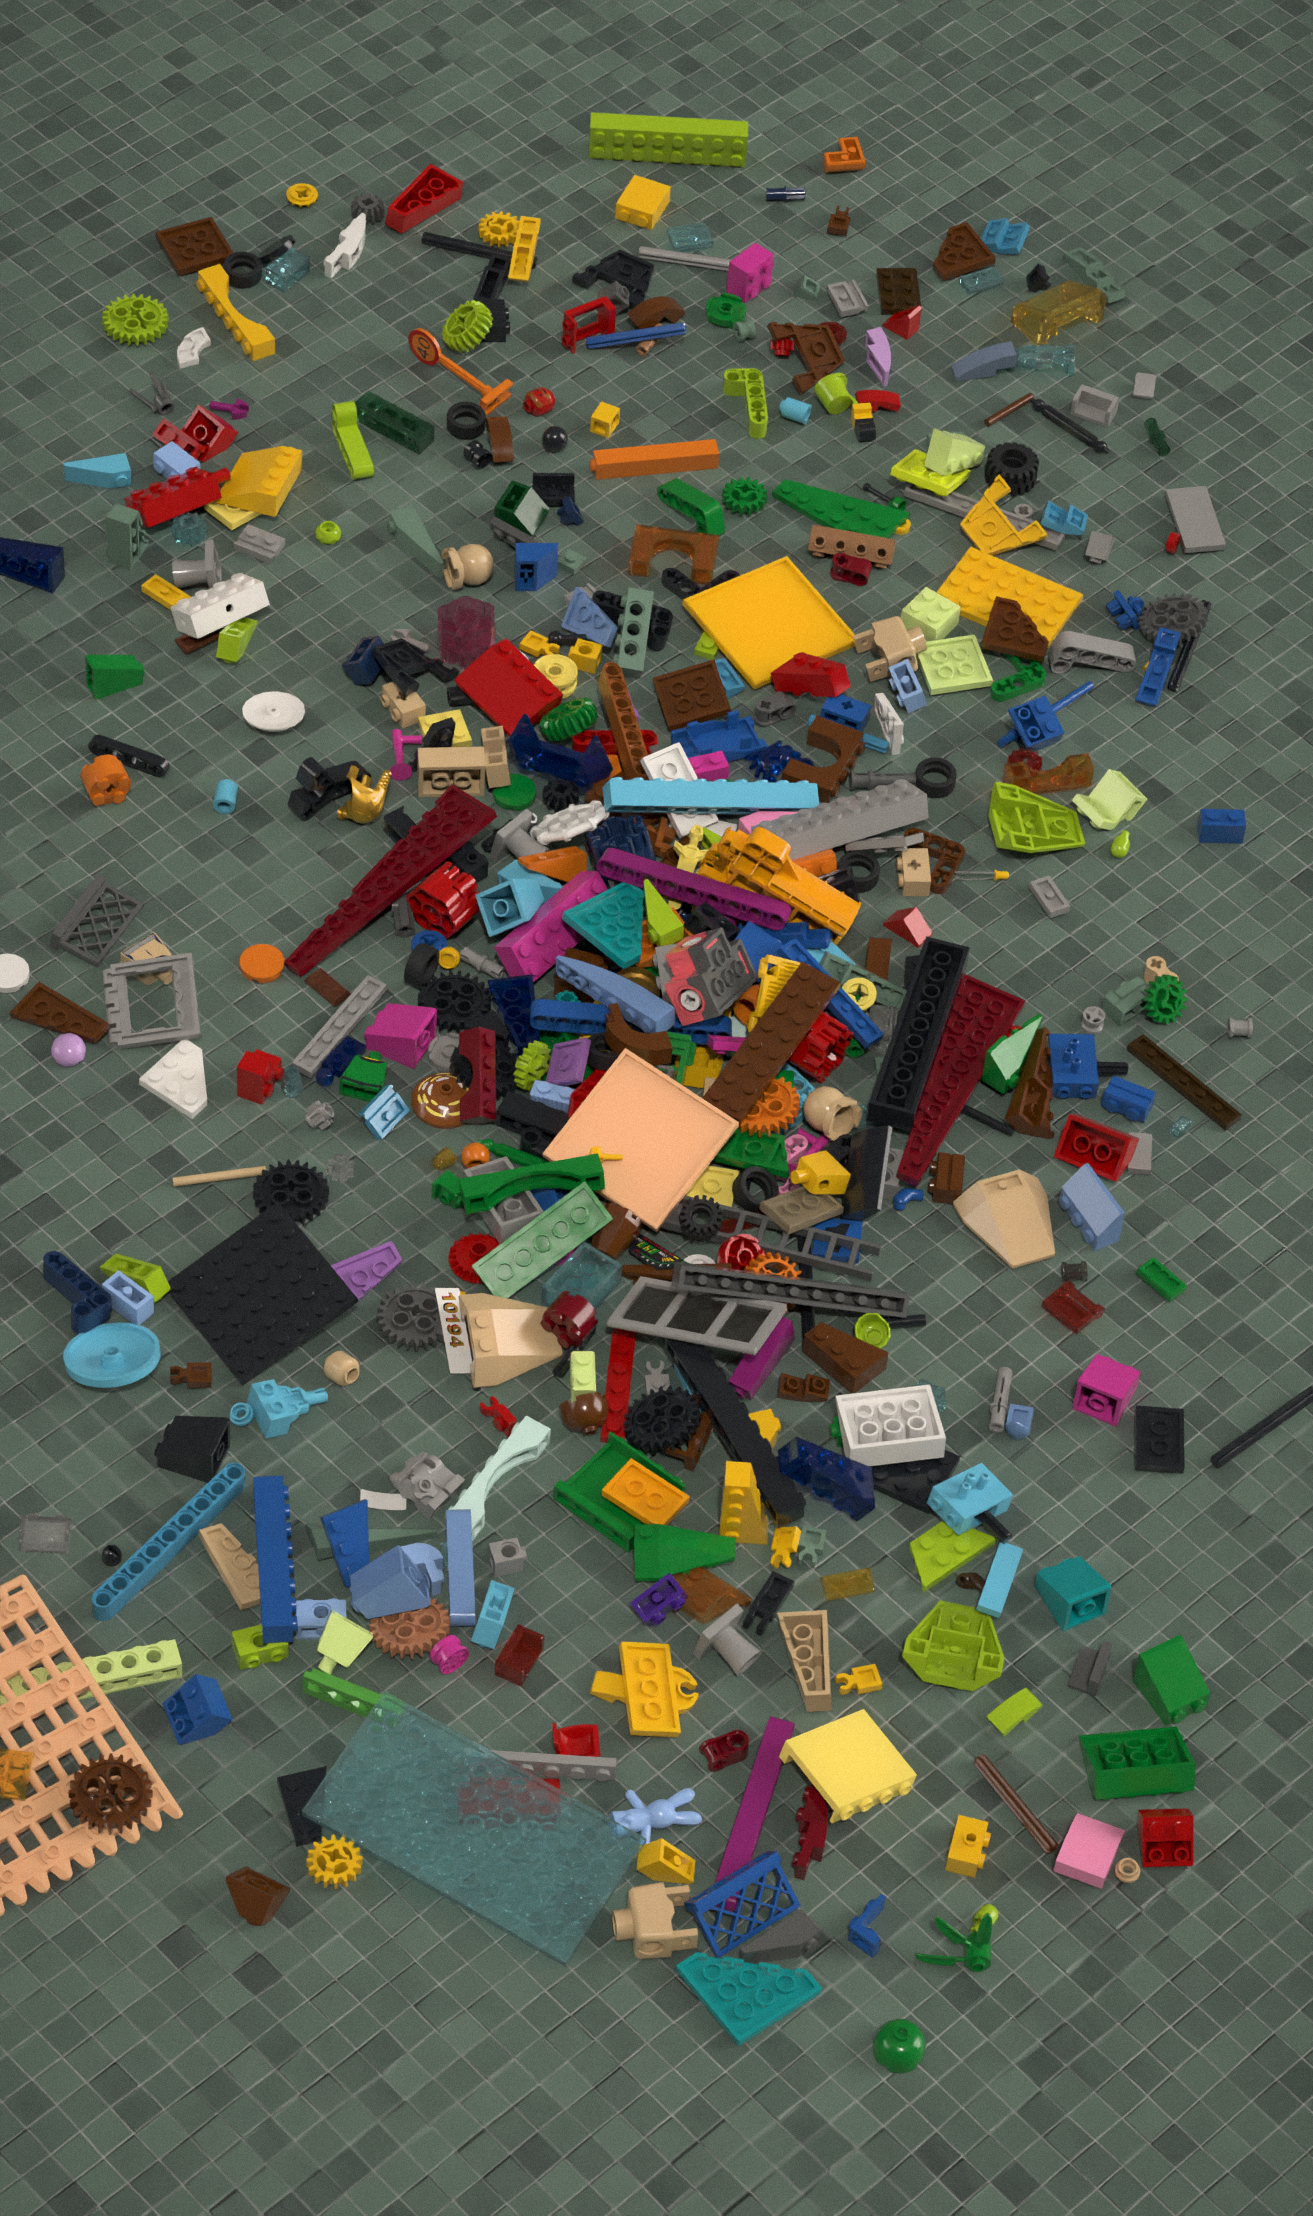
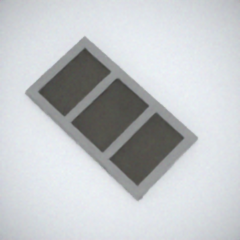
M641 1276L610 1316L607 1326L756 1355L786 1313L787 1306L784 1303L677 1289L671 1285L672 1282Z

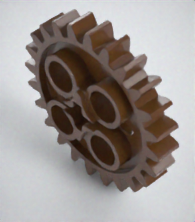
M112 1753L109 1754L108 1760H105L101 1754L99 1755V1762H95L90 1758L89 1767L81 1764V1773L74 1772L75 1780H70L71 1789L68 1792V1797L72 1798L70 1799V1807L74 1808L73 1815H81V1824L89 1821V1830L96 1825L98 1826V1833L107 1828L109 1835L112 1834L113 1828H117L118 1832L122 1833L124 1825L131 1830L132 1821L140 1824V1815L147 1816L146 1807H151V1799L149 1798L153 1797V1790L150 1789L152 1782L151 1780H146L148 1778L147 1771L141 1772V1764L133 1767L132 1758L127 1762H123L122 1754L117 1760H114ZM118 1775L121 1777V1779L112 1780L110 1779V1777ZM99 1776H102V1777H103V1779L105 1780V1783H103V1781L99 1778ZM90 1787H96L99 1790L96 1792H90L87 1789ZM132 1796L134 1799L128 1801L124 1800L123 1797ZM116 1804H117V1806H119V1808H120L121 1810H123V1811H119V1810L117 1809V1807H116ZM108 1807L111 1809V1811L102 1812L100 1811V1809Z

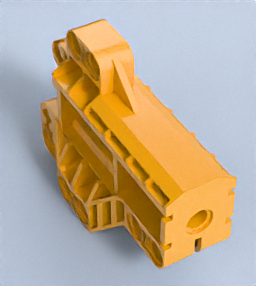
M728 827L724 831L719 843L712 844L705 853L696 874L786 902L792 909L787 923L808 922L809 929L829 928L833 934L831 941L835 945L845 936L860 909L861 902L858 903L845 895L843 891L840 892L827 884V881H823L806 871V868L793 863L789 857L791 846L765 828L757 827L751 834L747 835L739 829L735 832L731 830L732 827ZM706 863L712 864L715 868L708 866ZM738 919V920H737V922H736L737 927H738V925H739L741 919Z

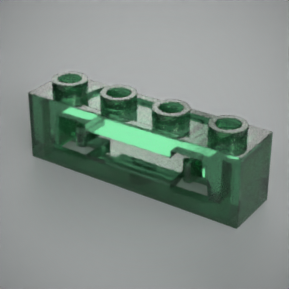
M367 391L355 402L357 422L420 455L434 442V425L380 396ZM371 416L373 418V421H376V424L369 421L367 418ZM404 435L408 436V440L414 439V444L406 441Z

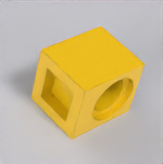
M601 401L591 416L590 432L609 438L619 424L620 408Z
M578 638L575 646H571L568 658L575 662L577 670L596 674L602 660L603 645Z

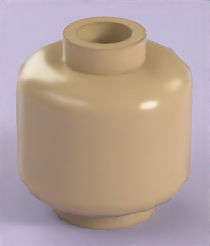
M336 1351L326 1358L324 1374L336 1384L347 1386L357 1380L359 1376V1363L349 1354L343 1351Z

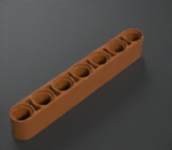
M607 662L601 670L598 686L626 779L643 778L648 780L649 778L640 762L648 754L622 669L614 662Z

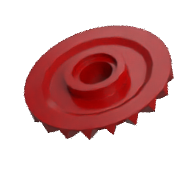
M470 1232L466 1237L461 1236L460 1240H455L453 1246L450 1247L448 1261L451 1270L456 1276L466 1282L484 1284L471 1266L499 1246V1242L490 1233L482 1235L479 1232L473 1235Z

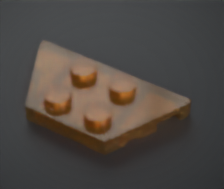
M703 1567L690 1569V1573L682 1575V1572L672 1574L688 1595V1598L685 1599L686 1603L679 1610L703 1625L714 1621L717 1617H721L736 1604L740 1607L744 1606V1608L749 1607L752 1598Z

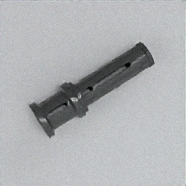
M868 770L867 773L850 771L849 788L850 790L855 788H868V790H872L880 785L893 784L896 780L900 779L907 780L916 786V774H879L872 770Z

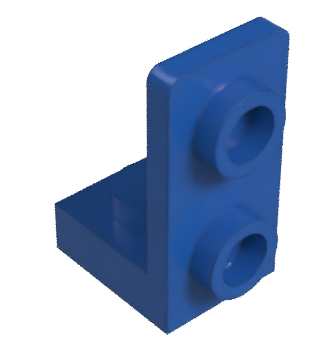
M883 1894L876 1900L871 1899L864 1909L865 1912L860 1917L855 1916L848 1926L850 1929L848 1941L871 1958L879 1952L881 1938L873 1929L867 1927L884 1909L886 1897Z

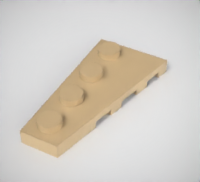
M222 1523L200 1529L198 1537L239 1609L243 1610L259 1605L260 1590L257 1559L251 1553L247 1554L241 1548L242 1544Z

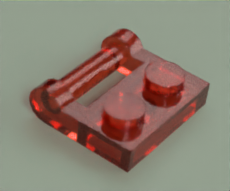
M1069 1280L1042 1301V1308L1075 1334L1081 1332L1095 1319L1100 1318L1105 1311L1103 1306L1092 1302L1078 1291ZM1068 1295H1070L1072 1298H1074L1077 1302H1079L1082 1306H1084V1307H1085L1086 1309H1088L1089 1311H1087V1310H1085L1083 1307H1081L1078 1303H1076L1074 1300H1072Z

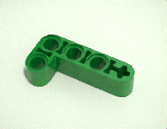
M678 478L657 488L658 496L663 503L696 521L697 532L702 541L707 543L725 533L722 507L716 499Z

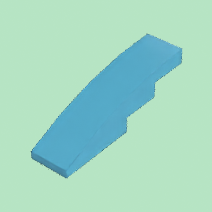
M999 1543L976 1610L1000 1618L1023 1552L1022 1548L1009 1543Z

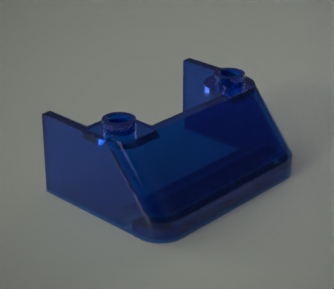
M523 714L507 741L518 762V766L522 769H530L575 783L579 787L594 785L608 778L613 770L598 736L594 735L584 753L539 740L527 714Z

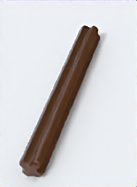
M984 1754L977 1757L974 1765L1042 1849L1047 1854L1054 1852L1057 1849L1058 1843L988 1757Z

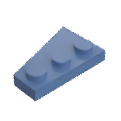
M575 588L561 627L577 634H586L588 639L611 647L618 627L582 588Z

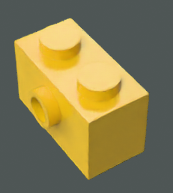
M958 1815L945 1871L975 1878L977 1869H983L986 1854H982L983 1847L988 1848L991 1833L987 1832L988 1822Z

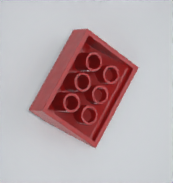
M507 638L491 646L454 679V682L498 726H503L504 732L510 738L516 732L526 730L540 722L543 715L561 704L563 693Z

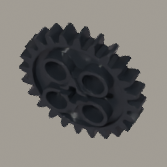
M449 970V975L447 976L440 972V978L433 975L432 982L429 980L425 981V986H421L420 993H418V1006L437 1009L436 1025H439V1031L447 1028V1032L450 1033L452 1029H455L457 1034H459L460 1029H464L465 1022L491 1011V995H489V988H484V982L478 983L477 976L470 979V973L462 976L461 971H458L457 975H453V972Z
M500 1042L498 1045L495 1044L497 1099H500L501 1094L505 1097L508 1091L514 1093L515 1089L519 1088L516 1086L517 1083L514 1082L516 1076L513 1075L517 1070V1067H515L517 1053L510 1054L511 1047L503 1048V1042ZM458 1045V1047H455L450 1058L451 1064L449 1068L453 1070L451 1075L457 1077L456 1083L463 1082L462 1088L466 1089L470 1088L472 1083L473 1067L466 1056L459 1054Z
M288 1159L286 1165L278 1161V1167L275 1168L270 1164L269 1171L262 1170V1176H257L256 1183L253 1184V1199L255 1200V1207H259L260 1214L279 1202L295 1223L300 1221L304 1225L306 1218L313 1221V1214L320 1216L321 1210L326 1209V1203L329 1202V1186H327V1179H323V1172L317 1173L316 1166L309 1169L308 1162L301 1166L299 1160L295 1164H291Z
M671 1385L665 1391L662 1386L659 1387L658 1392L650 1389V1395L648 1396L642 1393V1400L635 1399L634 1403L636 1406H629L628 1410L630 1413L624 1415L626 1419L623 1422L624 1431L631 1445L635 1444L637 1450L642 1448L644 1453H647L651 1448L653 1454H656L658 1449L665 1453L667 1447L674 1451L675 1444L678 1443L683 1446V1439L691 1440L689 1433H697L695 1426L701 1424L699 1418L702 1417L700 1406L694 1395H690L688 1390L682 1392L681 1387H677L674 1391Z

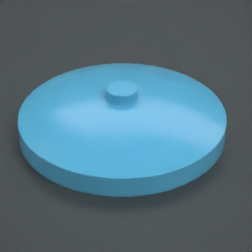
M107 1323L75 1336L67 1344L63 1359L67 1374L76 1382L90 1387L111 1388L127 1385L147 1376L158 1365L161 1350L159 1340L151 1330L132 1323Z

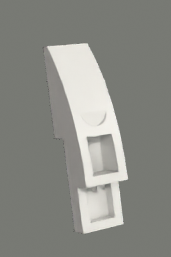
M364 213L353 219L351 224L341 231L339 235L340 244L324 260L325 276L332 278L342 267L350 270L360 257L366 237V215Z

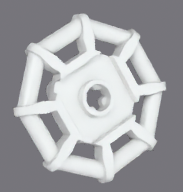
M593 800L588 804H570L569 808L552 815H545L540 824L531 828L530 835L542 845L561 840L567 842L572 837L583 832L595 830L597 824L607 819L610 812H605L604 806L597 800Z

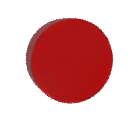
M1172 532L1169 534L1166 543V551L1168 553H1176L1180 542L1179 533Z

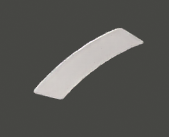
M361 1489L360 1501L367 1499L368 1507L406 1510L407 1499L402 1498L401 1494L379 1493Z

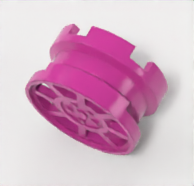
M449 1635L432 1648L429 1659L435 1665H439V1670L442 1674H450L465 1663L469 1656V1650L465 1646H461V1641L456 1635Z

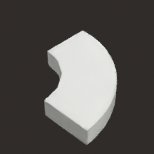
M204 327L190 332L184 337L180 346H178L177 363L180 369L199 364V353L204 348L211 346V340Z

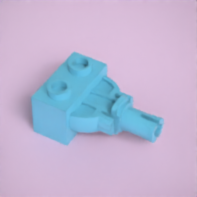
M274 1379L252 1384L246 1403L252 1407L254 1418L267 1439L288 1434L290 1424L300 1414L308 1413L309 1406L326 1403L328 1401L327 1391L325 1392L324 1387L306 1392L299 1387L290 1388L277 1385Z

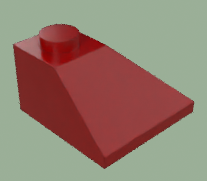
M199 404L182 428L184 433L207 448L198 457L202 462H206L227 450L238 434V431L229 423ZM192 446L189 451L192 452L195 447Z

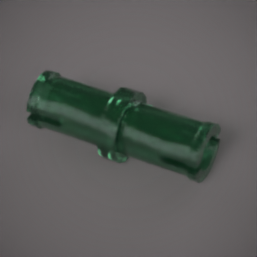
M1155 418L1147 419L1144 422V426L1150 435V442L1154 444L1159 456L1164 457L1168 455L1171 449L1165 440L1166 435L1164 431L1160 430Z

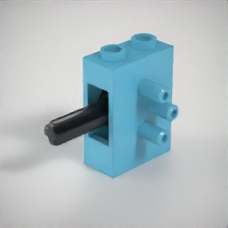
M983 1463L933 1486L927 1504L957 1535L983 1524L1003 1544L1007 1543L1012 1537V1534L995 1517L1008 1510L1013 1494Z

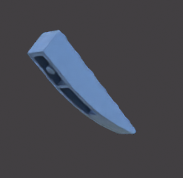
M560 955L556 957V974L561 979L568 981L578 990H582L606 1007L609 1004L618 1003L622 1016L628 1022L641 1028L645 1033L667 1031L675 1025V1007L642 986L604 968Z

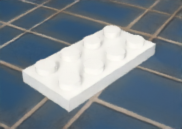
M680 742L643 757L640 760L649 780L664 778L665 781H672L677 778H683L685 781H693L698 779ZM667 813L679 839L689 835V831L694 825L703 826L704 828L719 821L716 814Z

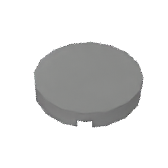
M445 1033V1036L440 1037L438 1035L430 1042L428 1058L434 1068L442 1072H453L449 1068L451 1064L450 1058L455 1047L459 1045V1034Z

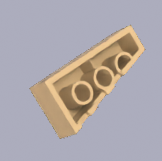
M827 1610L777 1613L779 1631L806 1711H832Z

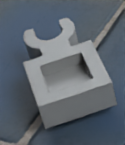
M662 1360L659 1361V1368L654 1369L651 1367L650 1361H647V1375L644 1378L646 1395H650V1389L658 1392L660 1386H662L664 1391L667 1390L670 1380L669 1374H663L664 1362Z

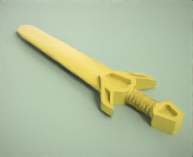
M694 825L689 831L688 837L690 841L688 845L683 846L675 840L673 847L679 856L677 868L694 873L697 862L701 861L708 849L699 850L697 847L698 842L703 839V826ZM670 897L668 906L670 908L674 907L677 910L681 907L683 901Z

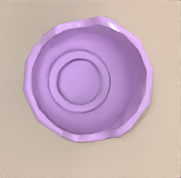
M72 1033L61 1034L54 1040L51 1047L53 1059L57 1064L64 1067L75 1066L83 1061L87 1051L82 1038Z

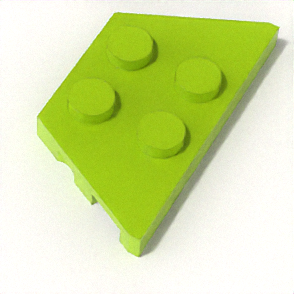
M943 1520L910 1542L909 1550L911 1557L915 1561L914 1566L921 1580L922 1591H927L995 1545L996 1539L973 1528L957 1535Z

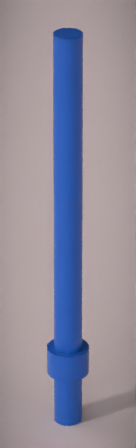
M1088 681L1051 705L1055 713L1093 689V683ZM1016 726L997 741L1000 747H1004L1011 741H1017L1021 738Z

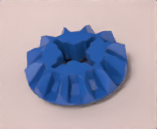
M433 930L421 931L411 941V949H414L420 943L428 944L429 946L433 945V948L439 951L447 947L446 938L441 933Z

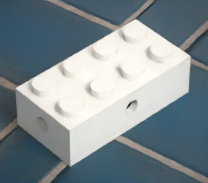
M237 573L225 582L215 583L208 590L196 592L195 596L189 599L179 600L176 605L170 608L177 631L198 639L270 604L263 581L243 573Z

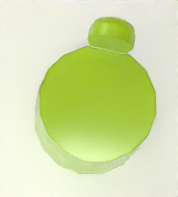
M843 373L827 375L819 380L814 387L816 396L830 414H839L845 411L850 404H858L857 400L848 393L846 388L848 379Z

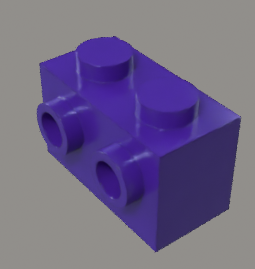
M669 1572L630 1602V1604L649 1627L652 1625L657 1626L666 1619L665 1615L672 1609L674 1611L680 1609L686 1603L685 1599L688 1598V1595Z

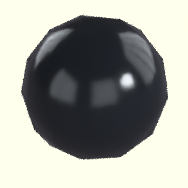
M550 426L542 434V442L547 450L559 452L567 445L568 436L562 427Z

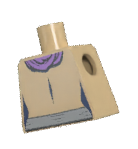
M155 932L120 953L121 963L172 955ZM171 970L134 975L135 978L146 985H151L159 979L164 984L172 982Z

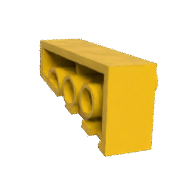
M726 1461L719 1535L736 1538V1543L768 1545L769 1520L767 1515H765V1507L760 1499L761 1494L756 1486V1478L751 1463Z

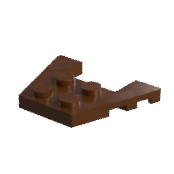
M770 322L767 325L774 342L793 338L808 372L796 375L792 379L799 395L804 394L816 385L819 380L832 373L845 362L829 325L804 324L800 326L793 323L777 324V322Z

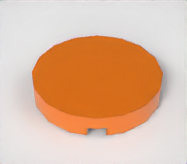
M257 944L244 950L240 956L239 967L242 975L248 980L252 981L253 979L257 980L258 983H268L281 976L285 966V959L278 948L268 944Z

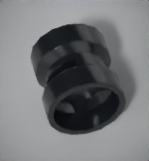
M473 440L464 448L463 455L472 461V464L477 469H483L491 462L492 454L487 449H483V445L479 441Z

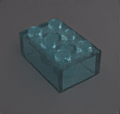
M583 1242L542 1286L541 1304L549 1307L561 1292L570 1291L568 1295L575 1297L578 1294L584 1297L596 1309L621 1283L622 1264L588 1243Z

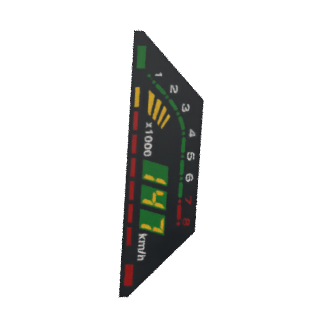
M639 1234L629 1245L628 1252L657 1270L673 1269L675 1262L688 1263L642 1234Z

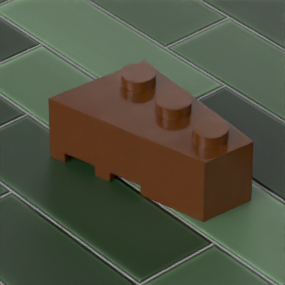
M820 1322L804 1334L802 1352L851 1394L859 1391L886 1370L889 1352L825 1323Z

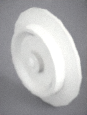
M276 691L254 695L245 702L242 712L243 718L250 725L263 731L280 732L302 721L305 715V708L299 698L289 693Z

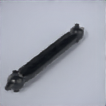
M1042 399L1030 400L1036 411H1041L1043 416L1089 447H1095L1098 453L1110 452L1104 441H1099L1097 436L1052 406L1045 405Z

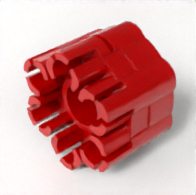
M449 861L429 875L406 897L416 922L426 930L441 933L446 940L480 911L475 896L479 893L476 891V880L465 872L460 874V870L456 866L448 871L452 866V863Z
M822 1012L787 1060V1063L819 1083H823L825 1078L822 1076L828 1078L832 1070L837 1069L844 1060L842 1057L846 1054L844 1050L851 1043L846 1039L852 1040L854 1033L849 1031L848 1027Z

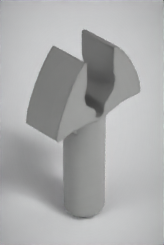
M395 629L394 636L390 635V642L402 638L426 653L430 649L429 644L410 638V629Z

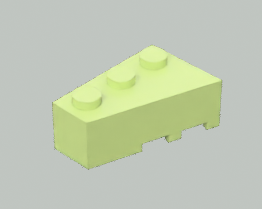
M934 428L924 466L942 476L978 466L983 461L985 446L968 436L952 434Z

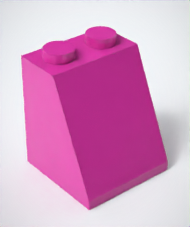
M388 1003L383 1011L380 1010L374 1024L368 1026L365 1031L366 1049L378 1051L384 1057L415 1069L427 1052L430 1042L436 1037L437 1009Z
M1096 1354L1078 1380L1072 1409L1117 1427L1138 1386L1141 1371L1116 1362L1109 1357Z

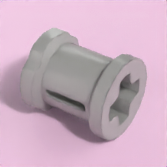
M1228 1018V1038L1233 1036L1252 1038V1018L1247 1020Z

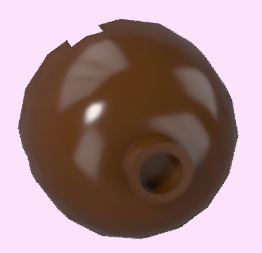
M599 1392L576 1396L577 1401L569 1403L568 1399L560 1404L559 1411L564 1424L574 1432H583L585 1436L597 1433V1428L601 1427L608 1417L609 1409L606 1395L601 1396Z

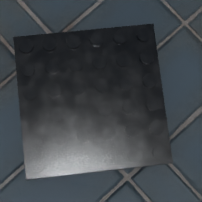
M279 1202L272 1205L168 1281L171 1289L167 1292L241 1386L248 1383L359 1302L355 1294Z

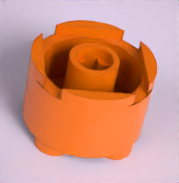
M101 755L94 758V763L91 765L87 763L83 767L80 778L94 805H106L113 802L119 804L126 799L125 795L130 790L131 780L122 762L116 756Z

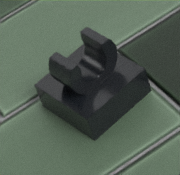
M1039 263L1026 276L1029 290L1034 293L1040 288L1047 290L1051 286V283L1047 282L1050 277L1046 274L1045 266Z

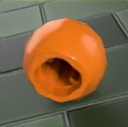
M469 1143L462 1150L461 1161L468 1169L490 1162V1153L488 1148L481 1143Z

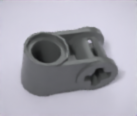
M776 692L773 695L757 700V713L754 715V722L760 727H768L771 724L792 717L796 712V706L784 692Z

